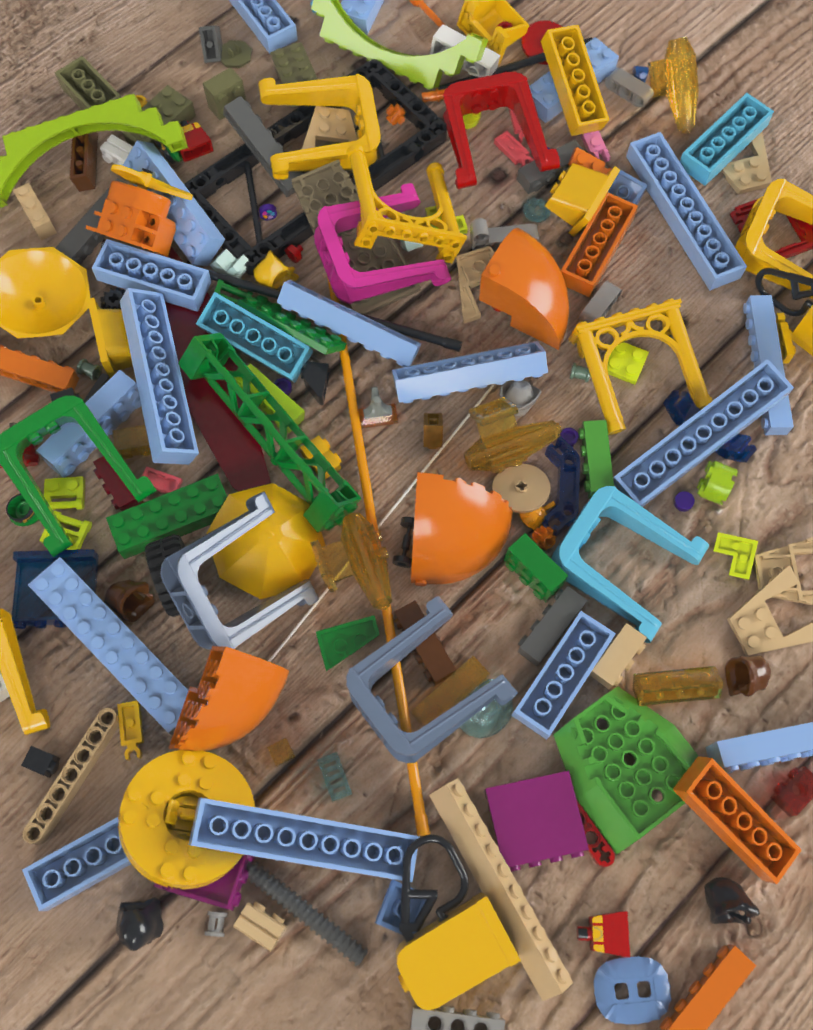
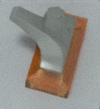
M371 387L370 405L366 408L358 409L361 429L398 423L395 403L385 404L380 397L378 387Z

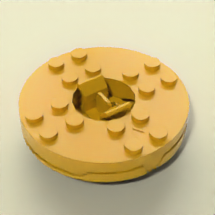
M176 750L153 759L140 769L131 780L123 796L119 811V838L130 863L148 880L164 887H175V889L202 887L226 875L244 855L189 845L198 798L255 807L252 791L247 781L238 769L224 758L207 751Z

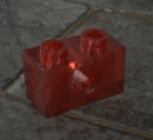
M806 766L801 768L794 767L787 774L789 778L785 783L780 782L773 789L775 793L770 797L789 817L797 816L813 799V773ZM793 785L799 788V795L793 792Z

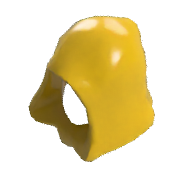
M271 250L268 251L266 257L260 261L253 271L255 279L260 285L274 289L283 286L285 281H296L299 279V276L294 273L295 268L285 266Z

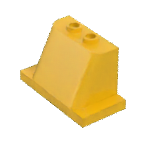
M464 0L456 24L466 36L467 34L475 33L488 39L486 48L500 55L498 65L501 63L506 48L523 37L529 27V24L506 0ZM501 22H509L513 27L503 29L501 26H497Z
M572 163L558 177L559 183H555L551 188L550 192L552 194L544 206L572 226L569 234L574 237L590 222L620 169L614 166L607 174Z
M90 298L87 301L100 360L111 379L117 373V370L133 367L122 310L100 309L95 298Z

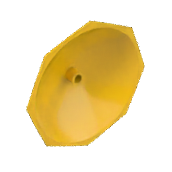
M43 247L9 250L0 258V327L19 339L63 335L89 309L87 299H90L87 269L56 248Z
M274 483L229 494L206 533L209 534L249 511L246 501L261 492L266 493L275 513L213 555L219 578L260 600L276 596L297 583L310 579L326 549L322 532H317L303 516L310 506L309 503Z

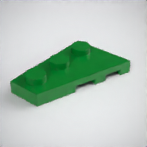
M375 615L316 631L326 672L380 636Z

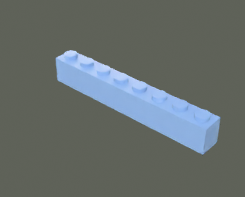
M292 280L284 282L277 299V303L281 304L283 309L293 310L302 318H310L314 320L316 325L330 328V331L334 334L347 336L349 341L359 342L363 344L365 349L375 350L386 359L392 358L402 367L413 364L421 346V343Z
M750 295L743 305V312L747 318L745 326L749 331L748 344L752 350L750 358L754 363V369L769 359L785 377L772 295ZM786 396L762 415L761 427L764 429L765 435H788L794 427L789 396Z

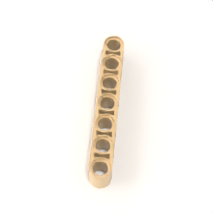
M104 708L98 713L23 830V839L27 843L43 844L53 832L119 727L118 713L113 709ZM113 714V721L106 724V717ZM97 733H101L100 741L94 743V736ZM89 751V758L83 762L82 755ZM76 770L77 777L70 781L71 772ZM64 789L65 795L63 799L58 800V792ZM52 809L51 818L46 820V811ZM38 828L40 834L39 837L34 840L32 834L33 831Z

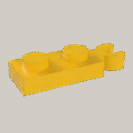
M776 313L783 364L789 363L793 356H795L796 348L791 339L792 331L789 329L788 322H785V314Z
M136 700L117 704L121 746H127L124 753L125 759L130 761V754L133 751H136L137 758L141 759L142 751L138 748V744L144 743L140 703Z

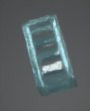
M335 752L318 759L317 761L332 802L352 795L338 753ZM336 760L337 764L328 768L324 767L325 764ZM339 769V773L328 777L327 773ZM342 777L343 781L333 785L330 784V781ZM345 785V790L334 794V789Z

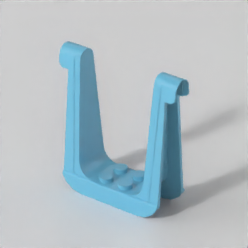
M605 486L598 489L583 507L553 552L551 559L568 575L566 582L636 625L635 629L647 637L644 642L651 643L662 625L660 620L585 563L579 554L580 548L587 542L591 535L590 533L600 522L601 519L599 517H608L694 565L700 563L709 548V544L699 536L689 541L623 494L615 486Z

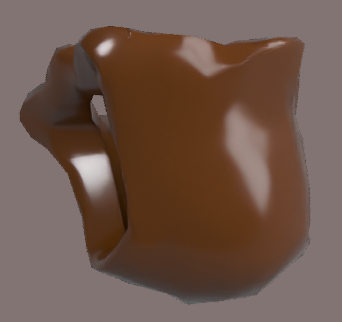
M130 579L112 584L104 598V603L128 622L137 621L156 602L154 596L149 593V584L147 582L132 581Z
M761 655L739 656L728 660L725 665V677L730 696L743 694L749 697L759 690H766L771 676V668Z

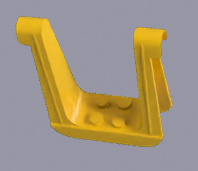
M356 74L276 85L274 78H265L259 81L260 99L263 104L348 107L355 112V126L359 127V130H357L358 140L272 155L270 161L273 178L285 180L288 179L289 172L312 171L336 160L340 161L343 170H352L351 162L347 157V149L355 144L361 145L364 148L368 167L377 161L376 148L380 143L381 134L372 87L364 76Z
M777 179L771 182L764 196L758 198L754 203L735 248L747 266L745 271L757 275L764 268H774L813 278L811 273L772 251L763 242L762 236L765 235L770 226L767 224L768 220H771L776 212L813 225V195L789 183L786 179ZM770 274L763 276L764 279L791 290L790 280ZM799 283L800 291L811 289V286Z
M0 608V671L25 735L49 729L50 718L46 709L36 710L12 615L5 609Z

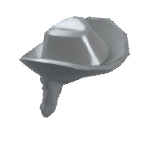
M506 381L500 387L499 395L504 412L502 432L498 438L501 445H506L509 442V435L513 424L518 418L526 415L541 394L539 388L531 386L527 381Z

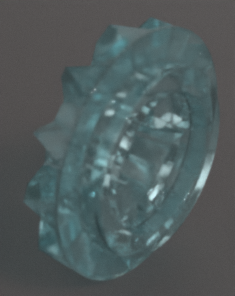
M535 197L532 200L528 199L523 207L525 217L532 222L545 221L551 213L544 206L547 201H543L542 197L540 199ZM539 206L540 209L535 213V208Z

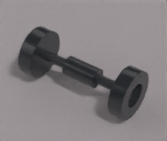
M402 517L400 525L407 528L401 547L403 552L402 555L393 556L392 563L399 567L410 568L412 566V559L406 557V552L410 547L412 537L410 532L411 529L414 530V518Z

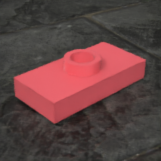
M147 466L142 476L149 478L157 492L163 494L179 489L183 482L182 478Z

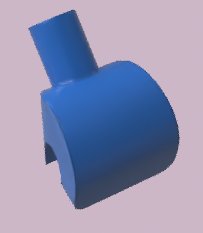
M634 66L633 76L645 83L650 67Z

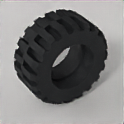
M175 534L148 543L145 547L147 565L158 597L166 613L172 617L178 616L180 613L163 584L161 565L166 557L185 547L182 538Z

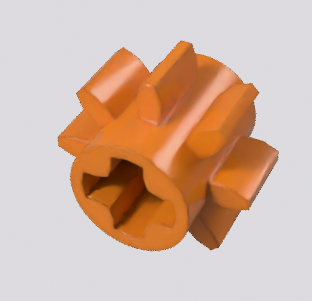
M391 104L387 108L386 113L388 115L386 119L394 126L397 123L402 125L406 120V116H404L406 114L405 109L399 104L395 106Z
M541 525L540 528L534 530L532 540L541 549L547 551V549L554 546L557 536L553 534V529L550 527L545 528Z

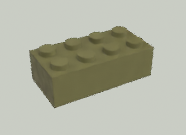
M302 42L293 43L285 48H278L270 52L281 84L318 80Z
M83 56L55 72L60 87L81 110L88 109L93 105L106 103L109 100L122 98Z
M169 85L142 107V111H145L147 108L156 107L162 116L164 125L171 121H178L180 123L183 120H187L190 122L196 117L193 102ZM122 131L125 141L132 146L139 140L153 143L158 151L160 150L154 139Z

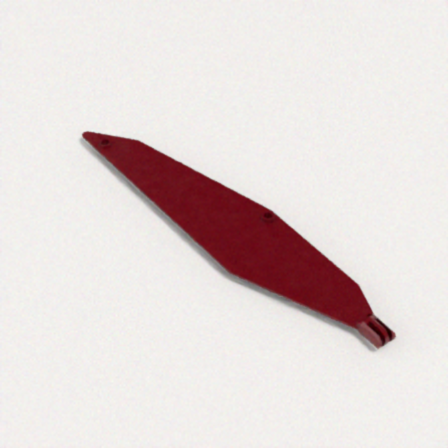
M171 247L167 258L183 262ZM145 249V251H148V252H151V253H154V254H158V253H155V252H152V251H149V250H146V249ZM206 293L198 312L165 302L178 363L194 336L209 334L196 325L200 315L211 299L208 293ZM230 357L223 366L228 371H236L239 368ZM180 367L190 414L232 488L239 492L271 484L262 447L204 378L191 380ZM216 380L229 396L227 382L225 380ZM236 394L238 408H240L243 401Z

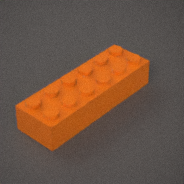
M608 192L606 193L561 269L567 288L589 298L591 297L630 227L638 205Z
M698 756L672 789L763 881L778 884L802 850L713 758Z

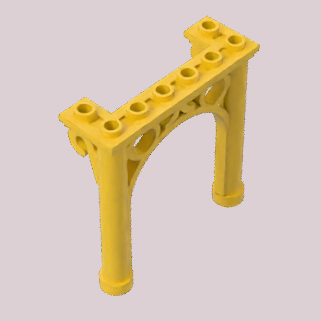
M358 144L350 146L347 149V157L351 162L361 210V221L357 225V238L354 246L371 249L377 236L436 246L439 251L436 260L442 259L446 263L452 264L465 243L467 235L459 231L444 179L442 164L437 162L431 163L426 169L437 212L429 217H413L390 208L379 199L372 186L364 148ZM386 215L391 219H386L383 216ZM430 224L438 227L439 229L433 228Z
M671 298L665 300L662 304L652 303L643 309L633 308L628 313L622 314V312H618L609 318L599 317L594 322H580L569 336V342H572V344L577 343L579 356L586 360L604 418L607 421L608 435L626 430L608 375V359L611 352L619 344L632 338H655L663 341L673 349L679 360L696 411H700L713 401L712 397H709L679 310L682 303L681 299L674 300ZM646 320L644 327H639L636 324H634L636 322ZM651 321H661L663 330L660 332L653 330L650 327ZM625 326L624 332L620 333V335L614 329ZM609 333L613 336L614 341L611 345L603 344L599 340V336ZM598 348L606 351L602 360Z

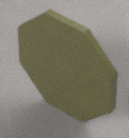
M230 40L222 45L220 62L226 67L241 68L250 62L252 49L244 41Z

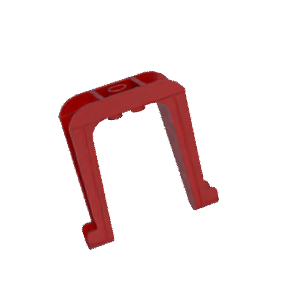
M505 72L456 82L445 89L443 99L446 110L443 114V120L447 125V132L459 166L455 170L457 178L455 185L457 189L477 185L463 121V115L478 114L481 111H492L501 107L510 108L516 115L539 172L560 168L558 151L547 148L526 76L518 72Z

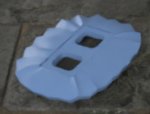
M638 956L606 961L598 968L594 978V994L597 1007L602 1015L613 1023L626 1025L649 1023L653 1020H659L668 1012L669 1004L672 1000L668 974L663 969L661 963L652 958ZM639 981L649 982L651 990L649 997L638 996L637 983ZM615 984H627V999L616 998Z

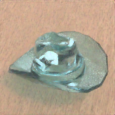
M488 679L482 682L467 697H469L470 695H472L473 693H475L480 688H482L494 679ZM493 700L464 723L460 729L468 735L479 739L497 734L511 719L513 713L512 700L505 705H499L496 700Z

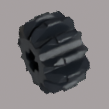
M117 287L115 290L110 288V292L104 291V296L100 297L101 308L121 309L120 300L126 292L125 289L121 290Z

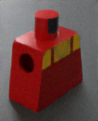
M187 120L180 122L188 148L180 150L183 162L214 152L210 137L199 123L189 124Z
M628 911L589 916V926H577V940L590 941V950L630 957Z

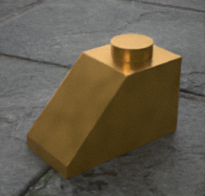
M424 413L423 447L428 449L443 447L442 413Z

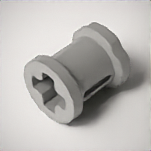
M208 911V928L204 935L224 937V921L228 913ZM216 918H218L217 927L215 929Z

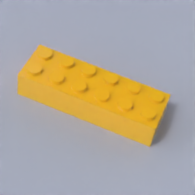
M579 25L547 30L541 40V45L571 136L602 130L608 123L609 117Z

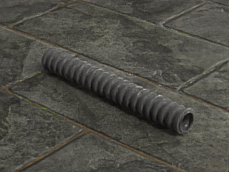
M248 861L246 870L249 871L248 878L250 883H255V887H260L262 892H267L266 895L272 896L271 899L273 901L277 900L278 905L282 904L283 909L287 908L289 914L292 912L294 918L298 917L299 922L303 921L305 923L304 926H309L311 931H316L315 934L317 936L321 935L322 940L326 939L327 944L331 943L333 949L336 947L338 953L342 952L344 958L347 956L349 962L353 961L355 963L354 966L360 965L368 953L367 948H362L363 945L361 943L357 944L356 939L352 940L350 934L347 936L345 930L341 931L340 926L336 927L334 925L335 922L328 921L329 918L323 917L324 914L322 912L319 914L318 909H313L312 904L308 905L306 899L303 901L301 895H296L297 892L290 891L291 888L285 887L286 884L284 882L280 883L279 878L275 879L274 874L270 875L269 870L265 871L263 865L259 866L258 861Z

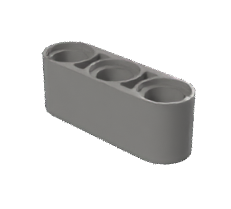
M616 68L605 80V85L610 91L639 108L644 107L654 95V91L649 85L621 68Z
M605 281L583 309L578 320L590 323L594 322L596 318L604 317L617 301L622 290L612 283Z

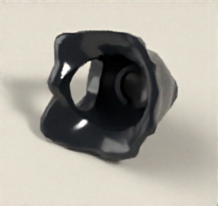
M717 877L705 884V896L712 924H751V918L759 916L760 911L758 907L750 900L742 886L737 882L725 877ZM739 910L745 911L744 915H740Z
M156 897L145 902H121L117 916L116 932L120 942L129 950L136 951L162 935V909Z

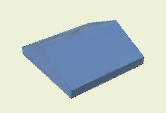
M620 170L608 193L638 205L648 185Z
M392 879L375 923L402 935L399 932L402 883ZM410 899V922L415 921L427 899Z

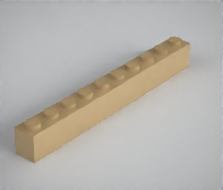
M459 778L451 781L429 795L480 889L493 906L542 1001L562 994L573 983L568 971L565 969L557 951L552 946L544 928L538 921L533 908L529 905L521 887L502 857L498 846L479 816L475 805L470 800L465 787Z

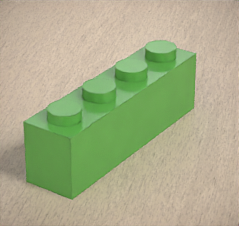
M606 420L583 421L582 427L578 429L579 439H582L580 455L584 457L582 473L586 474L584 491L588 492V499H591L598 489L605 486H614Z

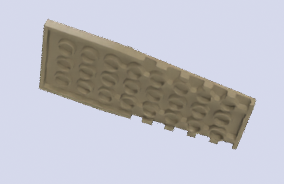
M339 160L292 179V186L313 233H315L318 227L317 218L319 211L324 206L359 201L356 184L352 183L349 178L350 175L347 171L343 170ZM357 227L337 234L343 240L342 248L344 253L347 252L349 255V265L356 271L367 272L408 265L393 238L377 236L372 248L369 249L354 246L357 238ZM419 283L354 302L349 304L353 311L368 315L420 291L421 287Z

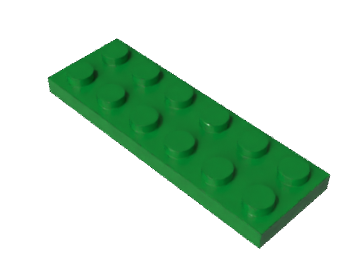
M258 295L257 297H247L238 300V306L325 355L345 350L347 343L342 341L341 337L327 333L326 329L312 325L311 321L297 317L295 312L284 310L280 304L271 303L265 296Z

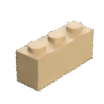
M27 183L14 189L15 196L40 240L42 241L57 234L30 184Z
M626 623L589 676L608 690L613 685L617 687L624 678L621 676V673L624 669L628 671L635 661L632 659L636 653L640 655L646 647L644 641L647 637Z

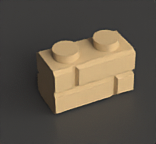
M257 901L253 904L248 902L233 927L271 952L287 928L283 924L285 919L276 913H273L272 916L265 912L266 907Z

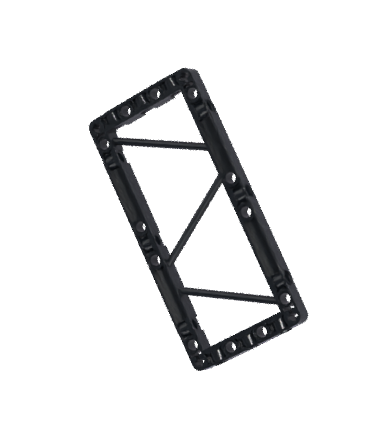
M370 60L347 76L356 74L364 76L370 82L371 87H376L393 106L396 104L402 106L406 111L404 116L416 128L421 130L385 156L380 137V143L376 148L378 160L368 167L373 189L377 191L446 141L447 125L378 60ZM300 106L268 127L274 140L284 147L292 139H296L307 132L316 106ZM323 106V107H331V108H338V109H341V108H342V107H339V106ZM244 143L184 183V185L225 238L221 246L223 250L227 249L236 259L244 254L249 259L245 263L246 273L254 275L255 267L266 257L268 251L271 250L278 258H281L286 254L285 249L288 246L294 245L297 247L313 236L314 233L303 212L263 240L252 168L260 162ZM344 170L350 175L349 178H352L350 180L355 185L353 171ZM244 173L246 175L257 243L254 247H251L206 200L216 193V190L225 184L231 183Z

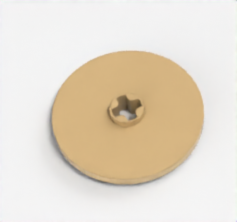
M513 464L505 467L495 476L492 485V491L499 493L502 499L507 500L509 507H512L515 513H529L539 509L547 502L551 489L547 475L539 468L529 464Z

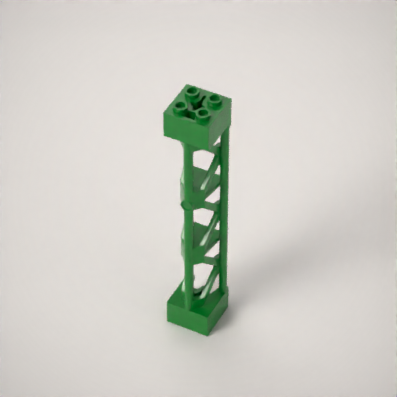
M222 333L194 336L178 365L191 380L204 378L269 455L271 463L279 467L309 503L310 506L303 516L317 532L329 531L336 525H343L348 520L347 516L357 509V504L362 498L347 480H344L242 361ZM229 357L239 367L236 371H228L223 367ZM234 377L242 378L243 390L237 384ZM216 380H225L227 382L229 396ZM251 383L256 387L259 393L250 394ZM236 394L243 401L240 408H238ZM264 399L276 411L274 414H264L258 409ZM271 421H279L280 433L274 428ZM253 424H262L264 426L266 440ZM288 426L297 437L287 440ZM273 438L280 445V450L277 453L275 452ZM302 443L313 455L311 459L301 458L296 454L295 451ZM308 465L317 466L318 479ZM290 469L302 471L305 487ZM326 471L339 485L331 494L325 485ZM312 484L318 490V495L315 498L313 497Z

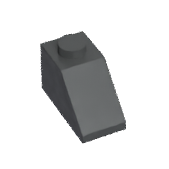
M220 26L199 27L204 63L221 61L222 39Z

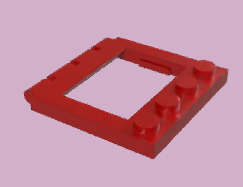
M757 199L735 207L734 211L730 213L740 234L748 218L747 214L750 213ZM786 215L801 240L799 243L795 242L774 251L787 259L813 249V225Z

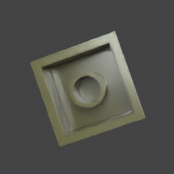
M231 67L203 83L208 108L219 120L225 117L223 115L225 105L239 96L246 100L243 81Z

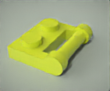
M79 476L45 479L44 497L51 509L76 508L77 510H83L85 507V478ZM76 498L74 501L52 502V499Z
M53 511L59 522L80 528L79 532L64 528L73 543L66 551L78 554L87 533L92 528V522L77 520L62 515L61 512ZM44 529L39 540L41 543H43L46 537L50 536L46 529Z

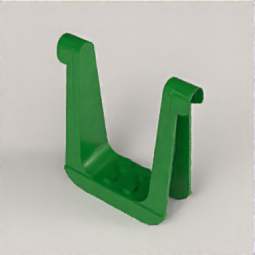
M76 396L60 397L0 434V464L50 534V536L44 539L43 544L53 557L71 547L73 543L23 462V452L29 445L33 444L35 446L41 443L45 435L57 433L61 430L60 426L65 423H77L93 441L138 503L157 491L148 477L142 476L137 479L84 401Z

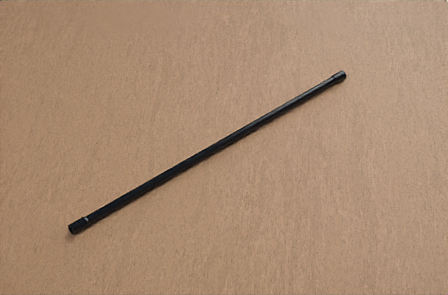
M103 239L101 243V248L103 247L106 239ZM209 270L210 278L213 281L218 282V279H220L225 284L278 299L281 292L278 289ZM362 314L405 336L436 344L453 351L460 352L462 341Z

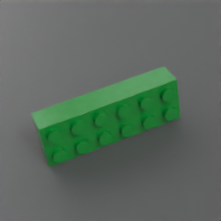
M217 473L109 516L106 520L118 552L125 560L145 552V547L148 543L174 534L182 537L211 525L227 499V495Z

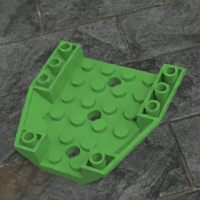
M617 686L553 734L564 768L570 773L577 801L616 855L638 841L685 804L672 789L699 755L674 724ZM598 719L607 721L608 727L606 730H601L597 727ZM625 754L634 756L635 763L633 765H627L624 762ZM654 789L661 791L663 795L660 802L652 798V791Z

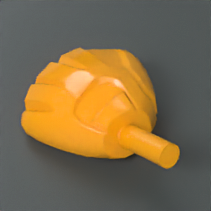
M552 501L535 511L519 513L520 518L528 528L537 529L547 516L545 511L556 504Z

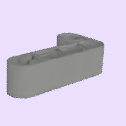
M475 219L471 222L470 226L472 251L490 246L495 252L505 237L515 228L522 229L540 242L537 225L522 224L488 228L485 219Z

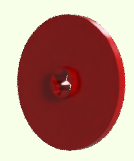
M548 20L537 21L529 25L527 33L521 40L525 55L531 57L543 53L541 40L547 30L562 28V26ZM547 61L538 63L542 65H548Z

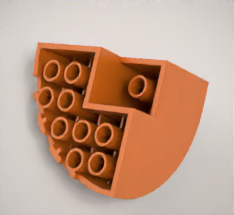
M515 228L499 245L483 271L479 300L512 316L511 327L559 350L566 334L569 318V299L564 277L549 251L533 236L520 228Z
M417 472L411 583H415L416 586L449 584L467 579L486 568L501 552L509 536L513 509L509 507V502L502 499L499 493L495 491L487 492L485 491V486L474 482L468 485L466 481L460 478H455V480L451 481L443 479L444 475Z
M212 646L198 688L189 687L169 749L210 751L240 740L256 728L271 711L286 684L290 671L274 663L229 647Z

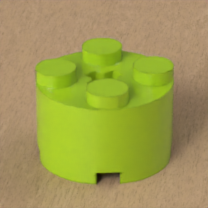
M708 461L705 467L706 475L704 479L700 478L697 484V494H699V497L723 505L722 501L727 500L735 483L731 480L732 476H737L738 470L717 461Z

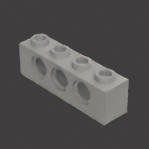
M413 1006L410 1030H452L451 1023L456 1019H460L464 1023L462 1030H474L475 1025L479 1022L486 1024V1030H504L505 1020L500 1018L499 1013L486 1012V1016L477 1015V1010L463 1009V1013L454 1012V1007L441 1006L440 1010H424ZM432 1016H437L441 1020V1025L437 1029H431L428 1026V1020Z

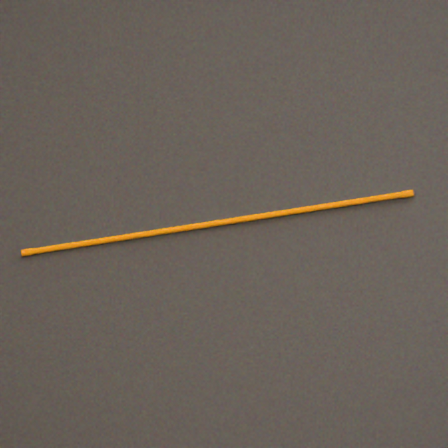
M327 277L331 300L341 304L334 294ZM342 334L337 335L341 337L342 341L347 343L346 336ZM346 344L345 350L339 351L386 641L388 643L396 637L348 345ZM398 662L391 668L401 731L409 733L412 732L401 663ZM417 762L407 763L417 836L430 835Z

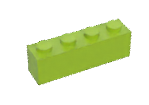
M250 363L248 368L293 421L299 425L304 420L305 410ZM234 377L237 384L243 390L242 378ZM251 383L250 394L259 393L256 387ZM266 399L259 406L264 414H274L276 412ZM275 421V424L280 429L279 421ZM288 426L287 433L289 434L292 430Z

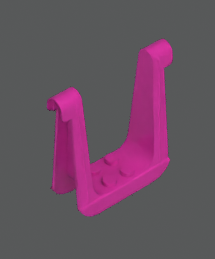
M411 183L401 186L402 193L379 197L387 206L400 213L416 208L420 204L415 187ZM354 201L324 206L319 211L317 218L318 227L314 233V243L332 290L342 302L352 304L431 280L434 286L444 285L451 280L449 270L442 259L367 272L354 270L349 265L348 253L343 251V240L337 234L357 227L358 222L361 221L360 202Z

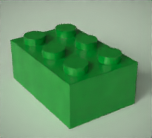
M526 533L507 549L504 559L506 567L511 572L515 571L520 576V581L525 586L529 585L534 590L533 594L539 600H543L546 603L564 586L568 575Z

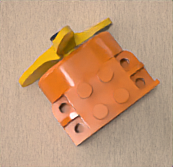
M112 164L110 170L113 173L137 185V187L113 180L107 199H105L102 213L94 210V214L100 216L98 227L94 228L86 225L85 229L168 257L176 231L174 221L167 218L171 201L162 195L148 191V189L192 200L193 195L153 178V172L142 168L143 171L138 172L122 165Z

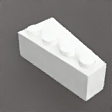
M442 24L433 36L430 54L447 50L465 40L466 36ZM485 48L480 61L471 63L464 59L461 71H468V74L479 78L490 76L498 66L500 55Z

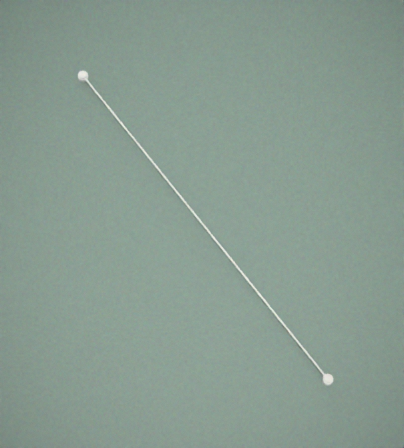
M530 337L526 343H529L533 337ZM496 384L490 386L443 444V447L438 450L421 472L424 473ZM417 478L412 482V484L408 487L404 494L399 498V500L395 503L391 510L378 524V529L389 517V515L393 512V510L397 507V505L401 502V500L406 496L410 489L414 486V484L417 482ZM368 537L365 540V542L360 546V548L356 551L352 558L347 562V564L343 567L339 574L334 578V580L322 593V595L319 597V600L313 604L309 611L304 615V617L300 620L296 627L291 631V633L287 636L283 643L270 657L268 662H271L273 658L277 655V653L282 649V647L286 644V642L290 639L294 632L299 628V626L303 623L307 616L312 612V610L316 607V605L320 602L324 595L329 591V589L333 586V584L337 581L341 574L346 570V568L350 565L354 558L367 544V542L370 540V537Z

